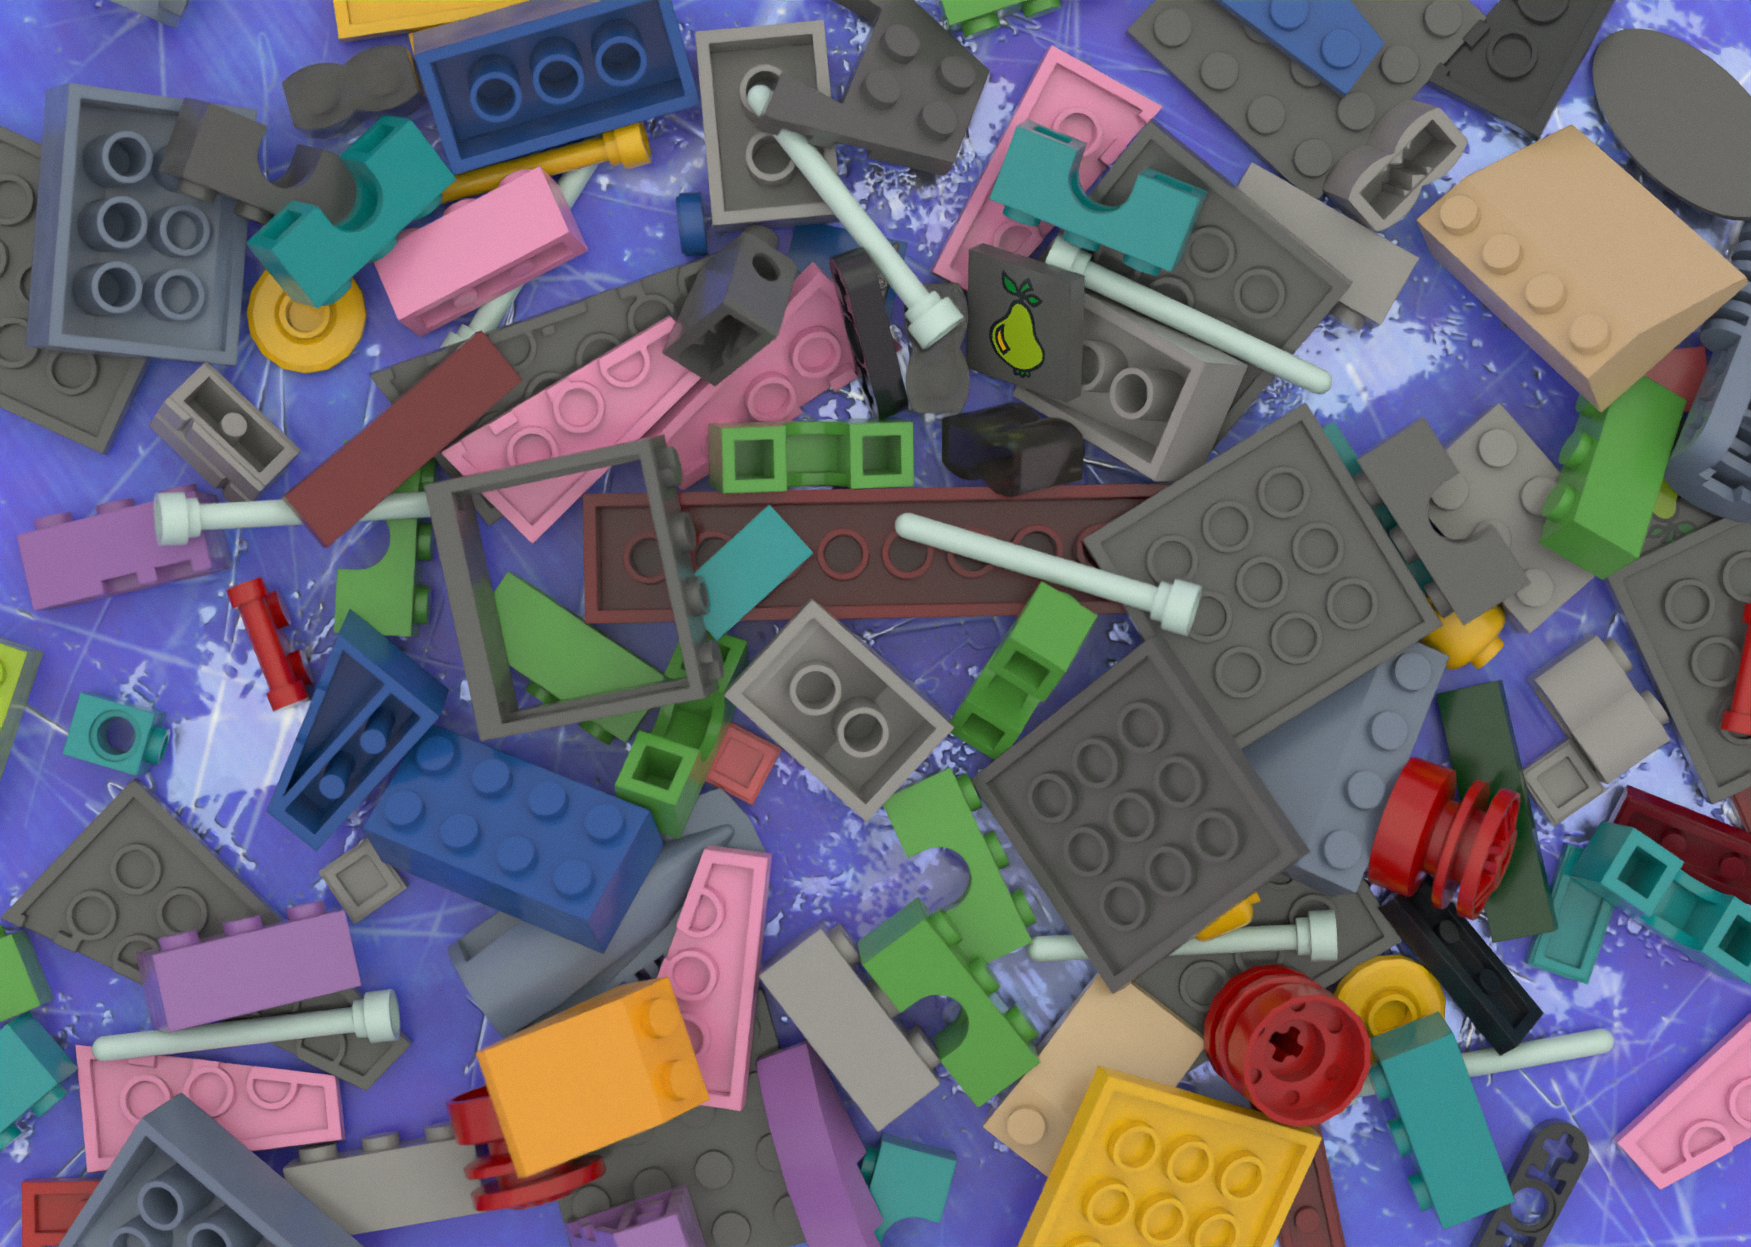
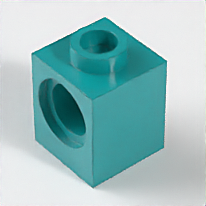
M95 691L80 692L63 755L135 776L147 774L151 764L157 766L161 764L168 747L170 729L162 727L166 712ZM117 717L128 720L135 730L134 744L126 753L113 749L107 739L108 726Z

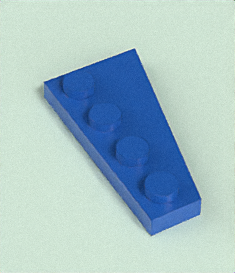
M1213 0L1342 98L1349 92L1385 44L1350 0Z

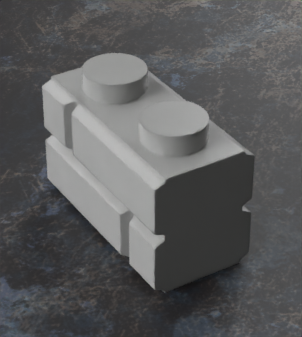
M207 361L164 401L158 413L148 425L215 489L221 488L224 491L223 496L229 502L257 501L285 473L301 452L286 435Z

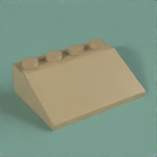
M1573 124L1464 177L1416 220L1431 255L1599 412H1603L1748 284L1747 277Z

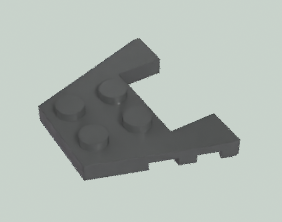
M833 0L872 23L840 102L782 72L772 86L755 128L776 136L779 135L782 129L808 135V143L826 148H831L835 142L867 149V158L944 176L955 162L990 70L914 0Z

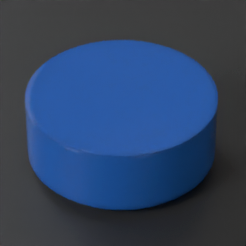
M702 192L679 193V196H676V210L682 254H685L686 257L708 255Z

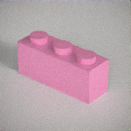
M539 166L533 170L523 169L511 173L500 182L497 189L477 199H464L450 205L443 212V217L422 228L402 230L396 235L398 241L395 247L386 256L375 261L374 264L398 320L419 337H422L589 250L560 186Z

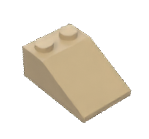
M1097 973L1036 1047L1041 1063L999 1092L991 1102L983 1128L1048 1177L1098 1065L1176 1087L1204 1049V1035L1137 983L1132 982L1124 989L1112 994L1100 974Z

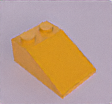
M669 977L618 985L475 1052L518 1178L528 1177L663 1124L710 1100Z

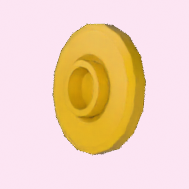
M266 269L251 289L246 312L250 336L261 353L282 369L303 374L328 371L348 359L363 338L367 320L364 294L353 277L350 279L352 281L350 289L339 300L317 309L292 301Z
M1402 955L1376 956L1356 965L1339 982L1334 993L1336 997L1348 1005L1362 1019L1369 1038L1438 1011L1445 1020L1446 999L1440 983L1420 961ZM1370 1051V1063L1375 1062L1372 1052Z

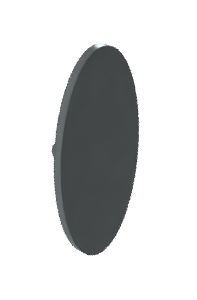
M1631 28L1614 32L1606 37L1598 46L1593 59V85L1601 112L1612 133L1628 155L1661 187L1696 209L1724 219L1751 220L1750 94L1713 59L1690 44L1665 33Z

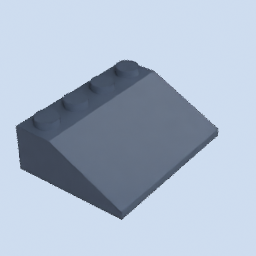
M74 83L46 89L26 348L202 364L207 361L209 364L237 366L248 220L233 214L237 202L216 195L212 205L176 191L180 179L158 171L184 99ZM215 104L256 121V109Z
M1415 642L1241 749L1310 850V853L1282 872V875L1331 897L1357 892L1370 859L1375 835L1384 809L1398 777L1410 758L1449 659L1448 655L1420 642Z
M182 1092L141 1118L58 1245V1247H364Z

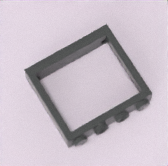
M665 434L424 485L480 741L703 699L719 690L717 679H722L724 674L722 654L716 640L709 641L707 629L705 628L703 615H707L710 612L709 593L703 577H695L690 551L696 548L695 528L690 514L687 511L681 512L676 486L682 484L681 463L675 448H667ZM640 460L687 676L518 708L472 495Z

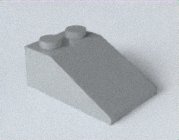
M1084 288L1081 396L1066 403L1017 385L1012 396L1150 479L1162 482H1176L1206 463L1248 366L1207 343Z
M813 598L806 602L723 692V695L866 822L954 729L945 711Z

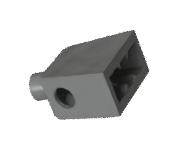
M748 225L743 229L741 235L703 266L662 351L664 355L714 386L718 385L777 338L797 273V267L793 260L777 251L779 238L774 231L762 225ZM730 314L726 322H721L726 315Z

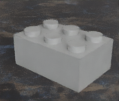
M824 20L696 31L695 39L712 223L715 233L743 231L746 226L752 224L762 225L767 228L840 222L774 136L755 128L759 117L747 101L748 92L752 87L764 85L771 90L782 72L831 98ZM834 143L831 148L814 145L838 176L836 144Z
M1497 403L1483 409L1443 445L1460 473L1441 484L1434 491L1428 504V519L1431 527L1438 534L1450 539L1468 538L1490 524L1497 529L1531 584L1502 601L1499 605L1505 612L1506 622L1516 633H1531L1593 579L1595 575L1539 544L1546 517L1542 515V508L1547 496L1557 485L1561 472L1504 407Z
M821 918L761 965L759 978L877 1132H879L940 1085L936 1066L941 1062L935 1045L922 1028L917 1024L908 1031L897 1016L900 1011L873 978L869 980L857 963L861 961L858 946L841 923L830 929Z

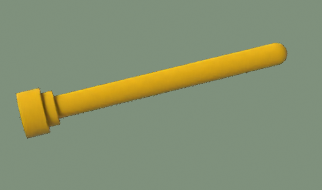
M641 121L603 132V136L455 174L456 180L441 193L443 200L440 205L491 192L499 187L500 182L506 176L523 169L533 170L540 166L549 176L607 161H610L612 166L623 164L626 170L652 163V155L644 123Z

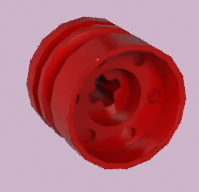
M1417 756L1411 757L1393 787L1378 826L1369 859L1368 881L1376 886L1410 897L1418 890L1427 874L1434 875L1432 905L1439 909L1446 908L1460 885L1456 905L1457 915L1473 921L1478 918L1490 895L1500 885L1509 865L1517 837L1516 822L1521 802L1520 793L1507 788L1500 789L1486 812L1490 794L1489 782L1482 779L1475 780L1460 803L1454 801L1457 784L1456 770Z
M1284 965L1253 966L1232 977L1213 998L1204 1021V1049L1213 1070L1271 1120L1293 1127L1321 1124L1343 1112L1361 1092L1370 1069L1371 1041L1362 1019L1342 1000L1328 990L1323 989L1306 974ZM1277 1031V1035L1272 1039V1034Z
M487 1085L464 1092L445 1102L456 1143L459 1145L487 1144L489 1149L488 1154L475 1159L463 1168L465 1177L469 1180L496 1177V1180L482 1185L470 1193L474 1209L478 1212L499 1209L520 1210L543 1205L572 1194L580 1186L602 1177L607 1172L603 1157L595 1154L579 1156L528 1177L518 1178Z

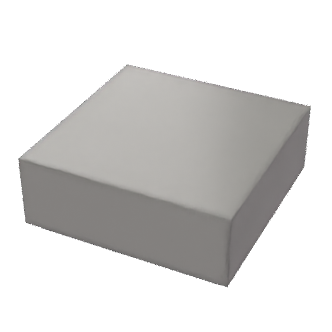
M1566 737L1522 768L1528 794L1550 826L1555 827L1607 791L1571 738Z
M368 838L318 872L354 924L409 887L397 868L380 860Z

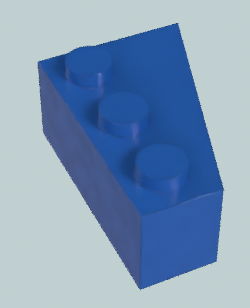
M349 609L266 812L317 852L441 715L449 689L359 615Z

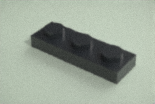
M1427 874L1425 880L1413 896L1407 897L1392 892L1378 909L1395 928L1397 933L1405 940L1440 985L1443 986L1472 1021L1475 1028L1486 1038L1500 1056L1518 1047L1544 1014L1540 1007L1469 921L1457 915L1456 906L1452 901L1444 909H1439L1432 905L1431 898L1434 879L1430 874Z

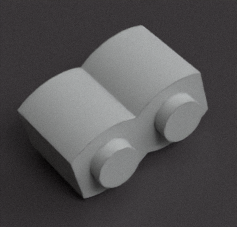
M1413 99L1406 100L1392 107L1379 119L1370 133L1367 145L1351 150L1338 160L1328 173L1322 190L1345 216L1376 232L1387 229L1400 221L1410 211L1417 201L1423 185L1438 180L1453 168L1462 156L1468 139L1440 107Z
M1587 634L1530 674L1526 679L1565 736L1571 738L1600 782L1609 784L1670 740L1662 726L1669 721V717L1650 691L1645 690L1639 694L1626 675L1633 667L1620 646L1612 638L1602 642L1597 635Z

